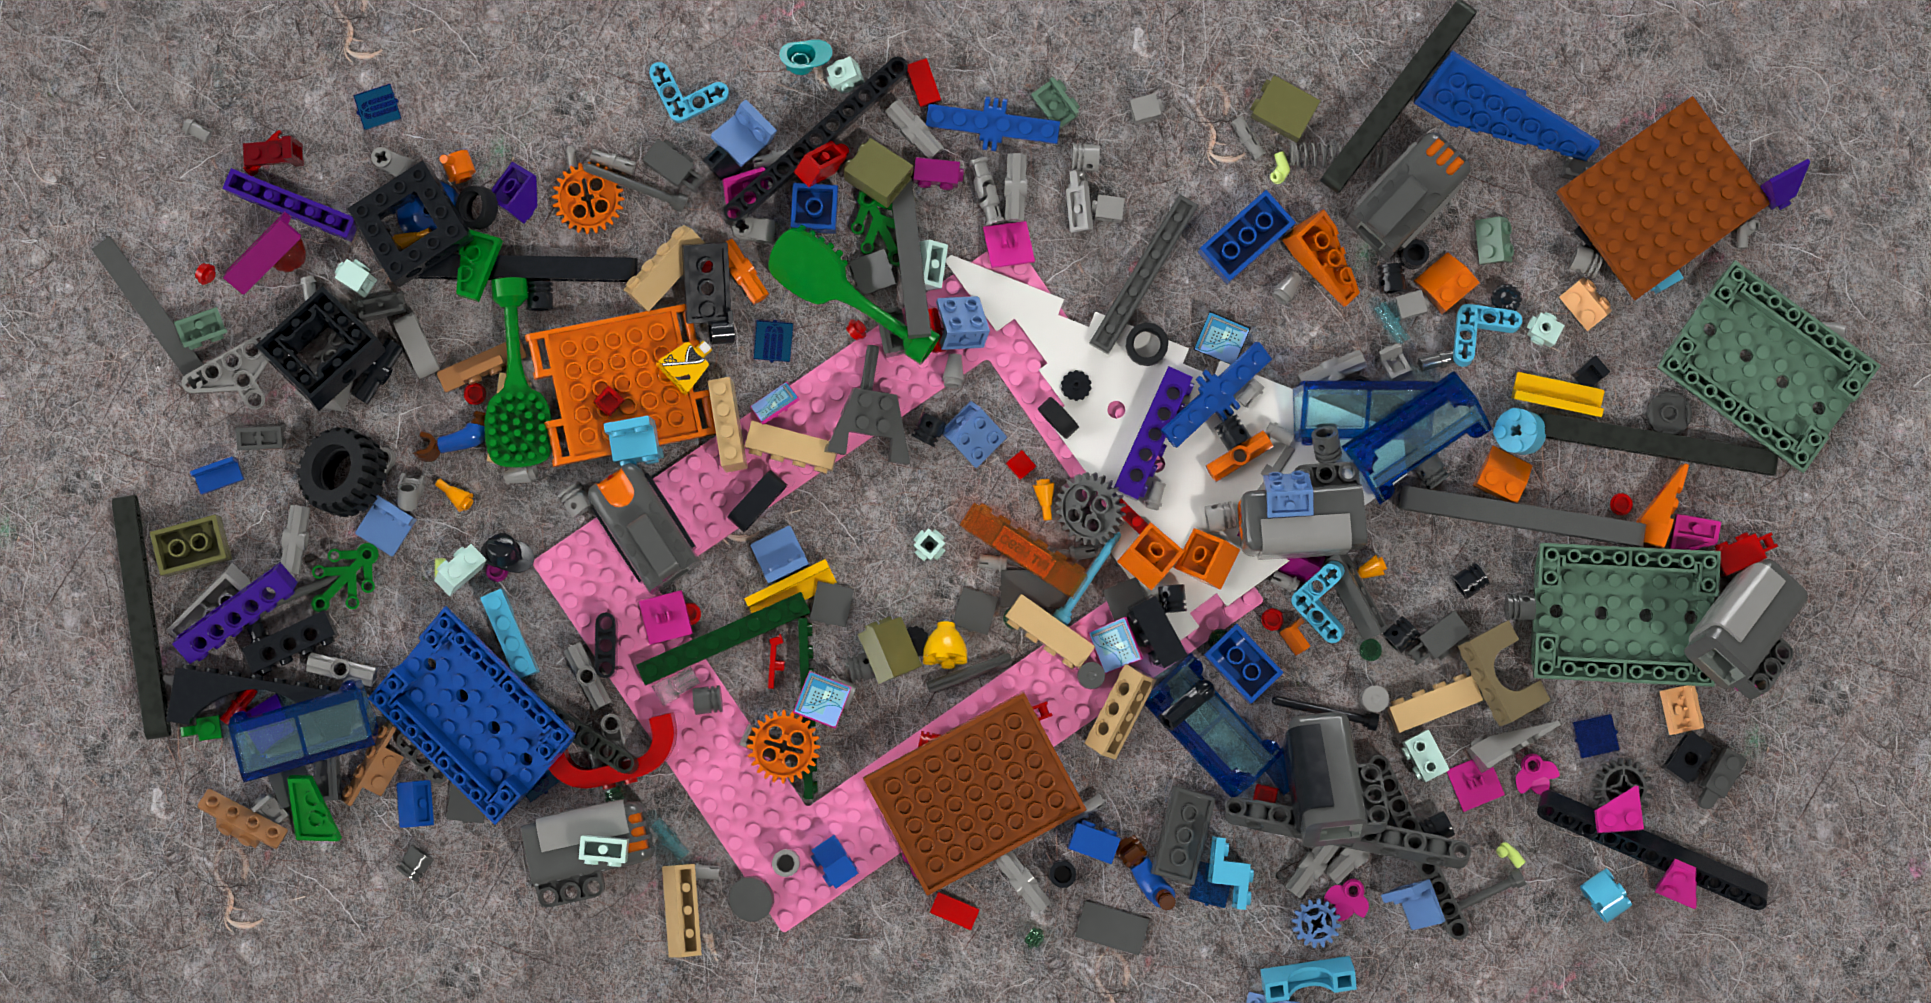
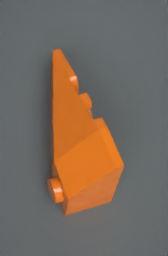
M1323 209L1295 226L1282 241L1293 257L1343 307H1346L1360 291L1352 269L1348 267L1344 254H1346L1345 249L1339 243L1337 237L1339 234L1338 229Z
M1685 463L1677 468L1636 522L1646 524L1643 546L1659 549L1665 547L1674 522L1670 515L1674 513L1679 504L1676 494H1680L1683 489L1689 464Z

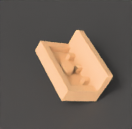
M1585 277L1581 278L1559 296L1587 331L1612 311L1609 301L1605 297H1601L1596 292L1594 283L1589 279L1586 280Z
M1685 685L1659 691L1669 735L1704 728L1703 716L1695 686Z

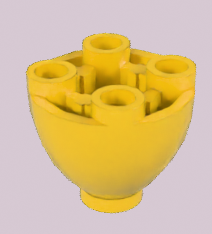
M948 621L937 623V628L931 633L925 643L923 664H941V667L944 669L955 668V664H967L966 644L960 633L955 629V623Z

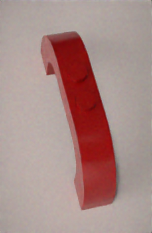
M671 712L649 718L652 743L649 750L643 756L637 758L639 766L632 774L618 772L609 765L593 769L581 767L572 760L568 748L550 767L549 771L561 782L583 789L602 786L603 790L616 787V782L624 781L625 785L638 782L637 777L658 769L670 757L677 740L675 714ZM631 760L622 761L624 770L631 766Z

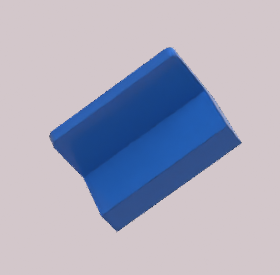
M229 457L190 471L191 476L195 477L201 495L245 480L239 461L234 457Z
M431 780L397 783L400 828L434 825Z

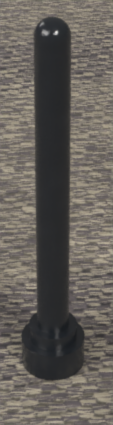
M1278 696L1272 698V703L1277 706L1314 714L1343 712L1347 715L1349 721L1363 724L1364 727H1367V730L1376 731L1380 716L1378 713L1370 712V714L1365 713V715Z

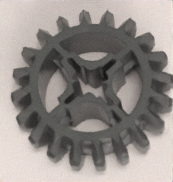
M1618 758L1617 763L1614 759H1610V767L1603 763L1601 766L1604 772L1601 770H1596L1595 772L1600 778L1592 779V782L1598 783L1597 787H1591V791H1598V794L1593 796V800L1601 799L1597 807L1600 808L1610 802L1606 792H1613L1618 797L1621 795V792L1623 794L1629 789L1623 791L1612 789L1613 787L1622 786V782L1626 787L1639 786L1641 805L1648 806L1649 803L1644 799L1645 797L1652 798V794L1647 793V789H1653V785L1646 784V782L1652 780L1650 776H1643L1646 774L1647 769L1643 768L1638 771L1641 764L1636 762L1632 766V759H1627L1626 763L1623 758ZM1618 770L1615 782L1611 785H1606L1608 777ZM1625 770L1635 776L1638 784H1631L1628 781Z

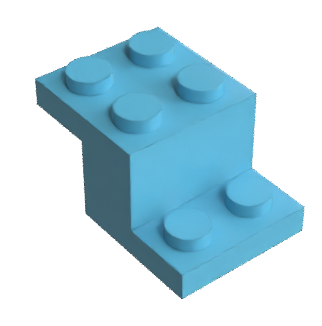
M650 416L604 423L605 433L609 435L613 462L620 466L627 463L637 465L636 463L645 462L646 465L659 463V459L664 458L663 449L659 447L656 423Z
M1212 836L1207 881L1216 884L1234 885L1232 907L1246 910V905L1251 903V892L1248 891L1249 882H1253L1254 869H1251V864L1224 860V857H1228L1229 843H1226V838Z

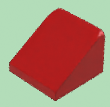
M1023 450L1005 463L1019 481L1037 467Z

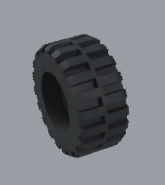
M334 427L330 431L325 430L320 433V437L316 436L311 440L312 444L306 446L304 457H301L299 461L301 467L298 469V477H300L298 483L300 489L303 490V497L312 506L339 517L355 516L359 514V511L363 512L368 509L369 504H373L378 499L376 497L377 494L381 493L384 488L382 484L383 481H386L387 477L385 473L387 464L383 460L385 455L383 450L380 449L379 444L370 437L350 428ZM350 456L351 469L344 483L335 489V471L340 462Z

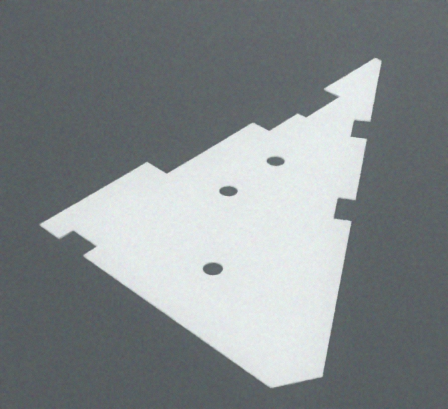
M953 255L946 258V264L969 295L980 298L985 317L996 332L1015 319L1043 356L1047 364L1039 369L1040 373L1065 405L1063 408L1079 426L1068 439H1065L1059 433L1058 435L1083 469L1089 472L1090 476L1095 472L1098 474V478L1105 475V482L1113 481L1112 488L1116 484L1168 366L1193 377L1191 383L1195 385L1190 396L1185 395L1182 403L1186 404L1185 407L1200 394L1198 391L1200 385L1196 378L1201 376L1206 381L1202 375L1203 372L1183 364L1189 348L1168 340L1167 353L1160 362L1151 366L1139 365L1133 362L1127 354L1125 347L1126 339L1131 329L1134 328L1127 324L1109 355L1089 344L1105 315L1095 312L1090 326H1085L1058 315L1064 301L1060 297ZM1146 331L1141 332L1134 340L1135 351L1142 357H1152L1160 349V340L1154 334ZM1220 361L1215 374L1219 376L1230 364ZM1075 370H1078V372L1083 371L1085 375H1088L1089 380H1091L1090 386L1092 387L1089 395L1085 396L1083 400L1079 399L1078 401L1069 400L1068 397L1064 396V392L1061 391L1063 377L1068 375V372H1074ZM1255 375L1249 381L1252 382L1255 379L1264 386L1263 394H1259L1249 405L1248 409L1237 400L1250 385L1248 382L1233 395L1241 407L1235 410L1230 405L1234 411L1232 416L1236 414L1239 416L1237 419L1241 420L1240 424L1245 426L1251 437L1262 430L1265 432L1270 422H1277V426L1295 434L1289 445L1295 451L1282 469L1281 473L1291 474L1300 465L1319 464L1315 459L1311 434L1317 429V424L1335 423L1342 451V457L1335 462H1352L1356 464L1359 470L1360 484L1363 486L1364 505L1371 502L1407 475L1403 433L1401 431L1258 375ZM1170 388L1167 390V396L1175 400L1179 398V392L1175 388ZM1120 401L1124 404L1125 414L1121 418H1112L1108 414L1107 409L1111 402ZM1164 408L1160 409L1158 417L1161 420H1167L1170 418V412ZM1224 411V413H1225V415L1228 417V419H1229L1230 417H1232V416H1229V415ZM1216 413L1177 448L1173 447L1168 439L1165 438L1164 444L1167 447L1162 456L1165 461V467L1162 471L1155 473L1153 478L1148 476L1145 484L1149 487L1144 498L1139 497L1138 501L1126 496L1122 498L1148 524L1150 522L1182 549H1184L1194 528L1221 538L1240 549L1221 590L1175 569L1176 563L1152 590L1139 581L1145 597L1150 594L1156 595L1158 601L1159 586L1185 585L1186 600H1184V603H1186V606L1184 608H1187V611L1166 614L1180 641L1200 627L1190 612L1217 593L1224 604L1228 606L1290 561L1288 559L1258 560L1257 556H1247L1243 553L1240 537L1237 536L1239 532L1237 510L1239 501L1246 492L1258 490L1263 482V476L1260 473L1266 464L1271 467L1274 466L1286 445L1270 438L1273 445L1271 449L1215 482L1209 474L1206 465L1228 452L1220 439L1221 434L1218 435L1217 432L1219 431L1214 429L1223 422ZM1151 429L1148 433L1151 440L1156 441L1161 438V433L1157 429ZM1147 449L1139 452V456L1143 461H1148L1152 456L1151 452ZM1237 450L1234 452L1233 457L1237 462L1245 460V454L1242 451ZM1132 470L1130 477L1133 481L1138 482L1142 480L1143 474L1140 470ZM1342 470V475L1345 478L1350 479L1353 477L1351 470ZM1153 480L1166 484L1160 502L1162 507H1159V510L1146 508L1145 499H1148ZM1231 501L1236 518V528L1231 526V529H1227L1225 527V530L1209 533L1204 507L1215 504L1223 505L1225 502L1228 504ZM1122 517L1119 519L1124 524L1117 526L1120 529L1121 538L1111 551L1116 561L1119 560L1139 536ZM1119 564L1121 568L1124 570V572L1127 574L1129 579L1135 577L1121 564Z

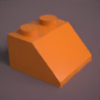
M1448 252L1414 280V283L1427 295V298L1441 314L1445 313L1480 283L1463 263Z
M1492 446L1472 486L1505 502L1518 503L1527 485L1533 465Z
M1150 522L1117 562L1147 588L1152 590L1185 551Z
M1194 528L1183 549L1185 552L1178 559L1174 568L1221 590L1240 549L1221 538Z

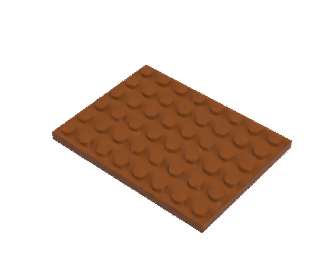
M1693 96L1555 192L1634 301L1770 204L1763 190Z
M1024 691L863 777L927 896L1087 810Z

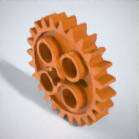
M581 162L578 164L577 170L571 165L570 174L563 171L564 180L557 178V181L561 184L560 187L553 186V189L558 191L557 195L552 196V198L558 199V202L553 207L560 208L556 216L564 215L561 222L566 223L569 221V229L576 225L578 233L581 232L582 228H585L586 234H589L590 229L593 228L597 234L598 227L600 226L602 229L607 230L605 223L608 222L614 225L611 218L613 216L620 218L616 210L624 209L618 205L619 202L625 201V198L619 197V194L624 189H617L616 186L619 184L585 172ZM596 178H599L603 183L602 188L598 191H594L591 188V182ZM583 179L587 181L589 194L594 195V199H591L595 215L593 218L590 216L588 202L583 201V197H586L582 183ZM574 183L579 184L581 187V191L577 196H572L569 192L570 186ZM600 200H605L608 204L607 210L603 213H599L596 209V204ZM579 205H583L586 209V214L582 218H578L574 214L575 208Z
M785 710L782 711L781 716H778V713L773 711V718L766 714L765 723L760 720L757 721L760 726L759 729L752 727L753 732L756 733L755 736H748L753 741V744L747 745V748L753 749V752L748 757H755V761L751 765L758 764L760 767L757 773L764 770L766 772L764 779L772 775L774 783L778 777H781L782 784H785L786 777H789L792 783L794 782L795 775L802 779L801 772L805 771L809 774L810 770L807 766H815L816 764L812 761V758L820 756L814 752V749L821 748L820 745L814 744V741L820 738L819 736L812 735L816 728L809 729L808 726L811 721L808 720L803 723V716H799L796 719L793 711L790 716H787ZM774 726H778L782 730V736L779 739H773L770 736V729ZM796 732H800L804 736V742L801 745H795L791 740L792 735ZM770 740L776 743H783L786 740L788 746L802 749L803 753L800 754L790 750H785L784 753H781V748L767 745L764 741ZM767 748H772L776 752V757L773 761H767L763 756ZM789 754H794L798 758V763L795 767H789L785 762Z

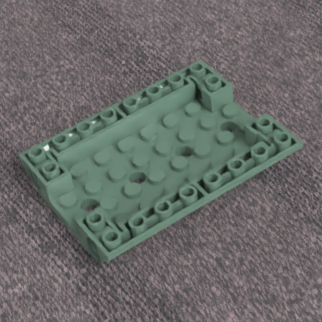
M1734 260L1714 283L1665 351L1657 369L1798 471L1804 473L1830 438L1827 436L1849 404L1857 400L1881 365ZM1705 324L1713 325L1715 332L1712 336L1705 334ZM1742 350L1750 352L1751 359L1749 362L1741 360L1740 353ZM1779 376L1786 378L1787 386L1785 388L1778 387L1776 380ZM1815 402L1823 405L1824 410L1821 415L1813 411Z
M1540 543L1534 568L1533 594L1536 600L1535 620H1532L1530 653L1533 678L1715 687V682L1687 658L1684 649L1690 643L1689 636L1713 605L1714 596L1719 597L1721 551ZM1555 604L1559 605L1562 610L1558 617H1553L1550 614V608ZM1600 606L1606 610V617L1602 620L1597 619L1595 616V610ZM1643 609H1648L1651 613L1650 619L1646 622L1642 621L1639 616ZM1688 611H1693L1696 616L1695 621L1691 624H1688L1684 619Z

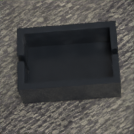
M1150 594L1127 607L1129 612L1126 615L1132 625H1137L1140 631L1137 635L1141 643L1145 646L1148 645L1151 651L1148 653V656L1153 665L1166 668L1188 656L1156 595Z

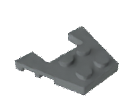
M853 388L824 452L845 455L847 452L848 435L851 432L890 439L888 462L909 465L910 459L897 395Z

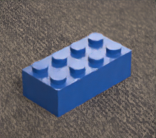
M1265 190L1199 248L1198 253L1225 284L1228 285L1293 228L1296 222L1274 197Z

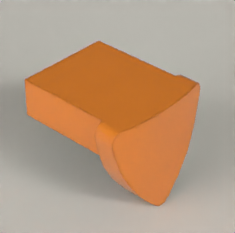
M1302 617L1279 633L1295 656L1310 647V644L1298 629L1305 622Z

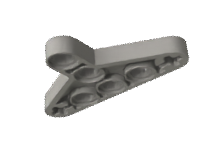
M268 329L186 374L182 379L184 390L193 394L238 391L249 409H261L265 405V396L256 381L269 362L260 352L256 356H248L246 354V347L249 344L257 345L259 343L257 340L260 338L262 340L273 329ZM229 355L238 357L239 363L236 367L232 368L226 365V358ZM215 366L218 368L219 374L216 378L207 377L206 370L208 367ZM200 371L205 380L208 381L205 385H203L202 380L197 382L196 389L192 387L187 388L186 386L189 383L188 379L190 377L194 380L200 377L197 374ZM242 374L250 377V383L246 387H241L237 383L238 377ZM252 394H258L261 396L262 401L260 405L252 406L249 404V397Z

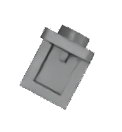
M1400 343L1388 345L1379 352L1380 363L1391 383L1412 375V369L1402 353Z
M263 794L254 801L255 806L251 809L254 813L278 825L290 815L285 808L280 810L277 799L273 794H268L267 796Z

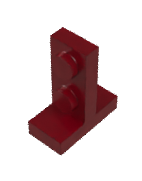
M282 136V140L243 143L244 166L252 167L288 163L295 167L304 166L303 144L292 136Z

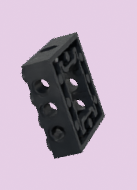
M424 160L348 207L349 212L389 279L398 287L403 286L475 240L433 169ZM419 196L437 228L407 248L402 249L392 237L390 227L381 220L390 214L394 215L396 210L409 202L413 203L414 199Z
M323 286L255 345L263 357L318 411L325 407L386 352L379 339ZM329 327L346 344L340 346L337 349L338 351L325 363L322 362L318 366V377H316L306 363L303 364L296 355Z

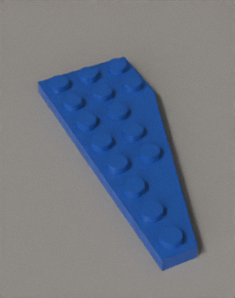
M1453 50L1414 98V104L1450 126L1457 128L1458 126L1466 127L1476 133L1478 131L1492 134V137L1522 145L1531 144L1545 151L1546 149L1560 152V155L1571 156L1583 161H1587L1600 145V141Z

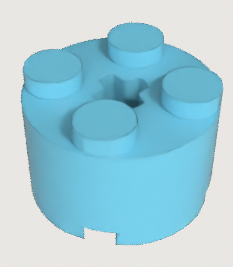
M1511 408L1505 411L1498 418L1493 429V434L1500 447L1518 455L1535 453L1542 447L1546 438L1545 424L1541 417L1521 408Z
M1607 868L1580 886L1582 893L1586 899H1589L1593 909L1606 923L1632 906L1631 901L1626 896V891L1620 883L1616 884L1613 881L1614 877Z

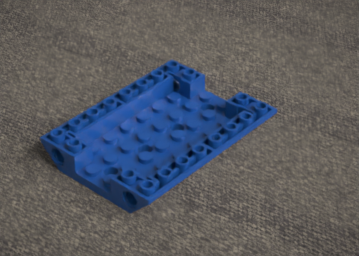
M445 606L419 636L421 641L400 665L394 667L368 699L496 825L521 802L572 744L576 734ZM429 658L435 660L436 668H432L429 665ZM461 689H463V690H465V691L467 692V694H468V699H467V700H465V699H463V698L461 697V695H460V690H461ZM492 721H496L499 724V732L493 729ZM524 753L531 755L532 763L525 761Z

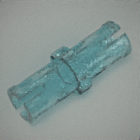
M1386 301L1373 309L1385 324L1383 326L1385 330H1389L1397 343L1402 345L1404 343L1403 340L1408 341L1410 339V336L1407 335L1400 325V319L1394 316Z
M661 817L650 826L662 840L661 844L664 847L667 846L678 861L689 853V850L677 838V833H673Z

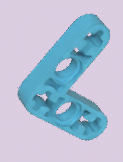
M656 62L650 67V77L670 118L676 123L685 122L724 103L729 97L728 87L722 82H715L683 98L666 64ZM660 68V70H666L665 72H663V76L666 81H668L669 79H671V81L662 84L660 77L658 75L654 76V74H656V69ZM673 87L676 91L674 97H664V89ZM716 88H719L720 90H725L722 93V98H719L717 95L711 97L713 102L709 104L708 97L705 94L706 92H709V95L711 96L716 93ZM696 97L705 99V105L702 108L693 106V100ZM677 101L679 108L681 110L685 109V111L682 112L683 116L679 117L678 115H673L676 112L673 104H671L670 106H668L667 104L674 103Z
M1473 304L1462 305L1456 315L1453 348L1454 362L1461 367H1466L1472 363L1475 356L1477 328L1514 333L1522 324V316L1514 310ZM1465 312H1469V316H1471L1468 324H1464L1466 320ZM1491 314L1494 316L1495 322L1488 323L1484 320L1483 316ZM1500 316H1502L1501 324H1499ZM1509 318L1513 319L1514 325H1510ZM1468 331L1472 338L1465 340L1461 338L1460 332ZM1463 347H1467L1465 352L1466 359H1463L1461 355Z
M1338 561L1328 562L1293 594L1291 599L1296 610L1329 643L1339 642L1344 636L1345 630L1343 625L1323 605L1319 598L1343 577L1345 570ZM1335 568L1337 570L1336 574L1327 579L1325 576ZM1314 580H1318L1323 584L1322 591L1314 589L1312 585ZM1305 596L1307 599L1301 603L1299 601L1300 597ZM1313 604L1314 606L1308 611L1307 608ZM1313 611H1320L1323 614V620L1318 621L1314 619ZM1328 620V621H1329L1328 625H1326L1325 627H1323L1322 625H1324L1325 622ZM1333 629H1336L1338 631L1334 635H1331L1329 633Z

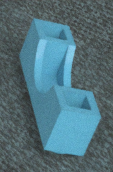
M498 589L480 597L511 670L521 680L539 673L540 671L533 654L518 627L513 608L505 590Z
M1350 956L1260 969L1262 989L1267 1003L1289 1000L1295 991L1308 986L1325 987L1334 993L1357 990L1355 969Z

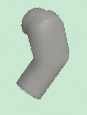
M1750 218L1737 228V249L1748 248V236L1759 230V220Z

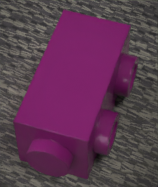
M916 157L913 181L921 188H931V185L940 186L942 190H953V187L958 188V182H963L964 169L960 168V162Z

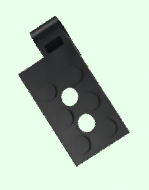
M716 242L682 245L686 323L708 322L711 345L734 343L735 331L730 299L728 243ZM704 260H709L712 264L708 272H702L700 269V264ZM706 282H710L713 286L710 294H703L701 291L702 285Z

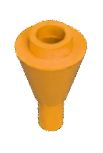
M427 228L420 232L394 234L393 238L402 249H405L432 232V230Z
M441 478L436 481L435 486L445 493L459 512L467 511L472 506L474 501L472 493L450 486Z
M1049 478L1036 480L1037 484L1032 486L1039 504L1042 506L1043 520H1052L1051 505L1054 482H1050Z
M1374 555L1360 566L1357 571L1361 578L1385 575L1384 570L1387 567L1382 557L1378 558L1377 555Z

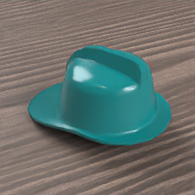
M820 39L791 42L782 46L779 57L786 65L788 71L795 75H806L814 67L827 63L832 57L833 50L830 44Z

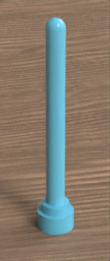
M1120 532L1114 534V538L1107 541L1065 606L1059 610L1056 609L1052 615L1067 626L1071 621V611L1121 538Z

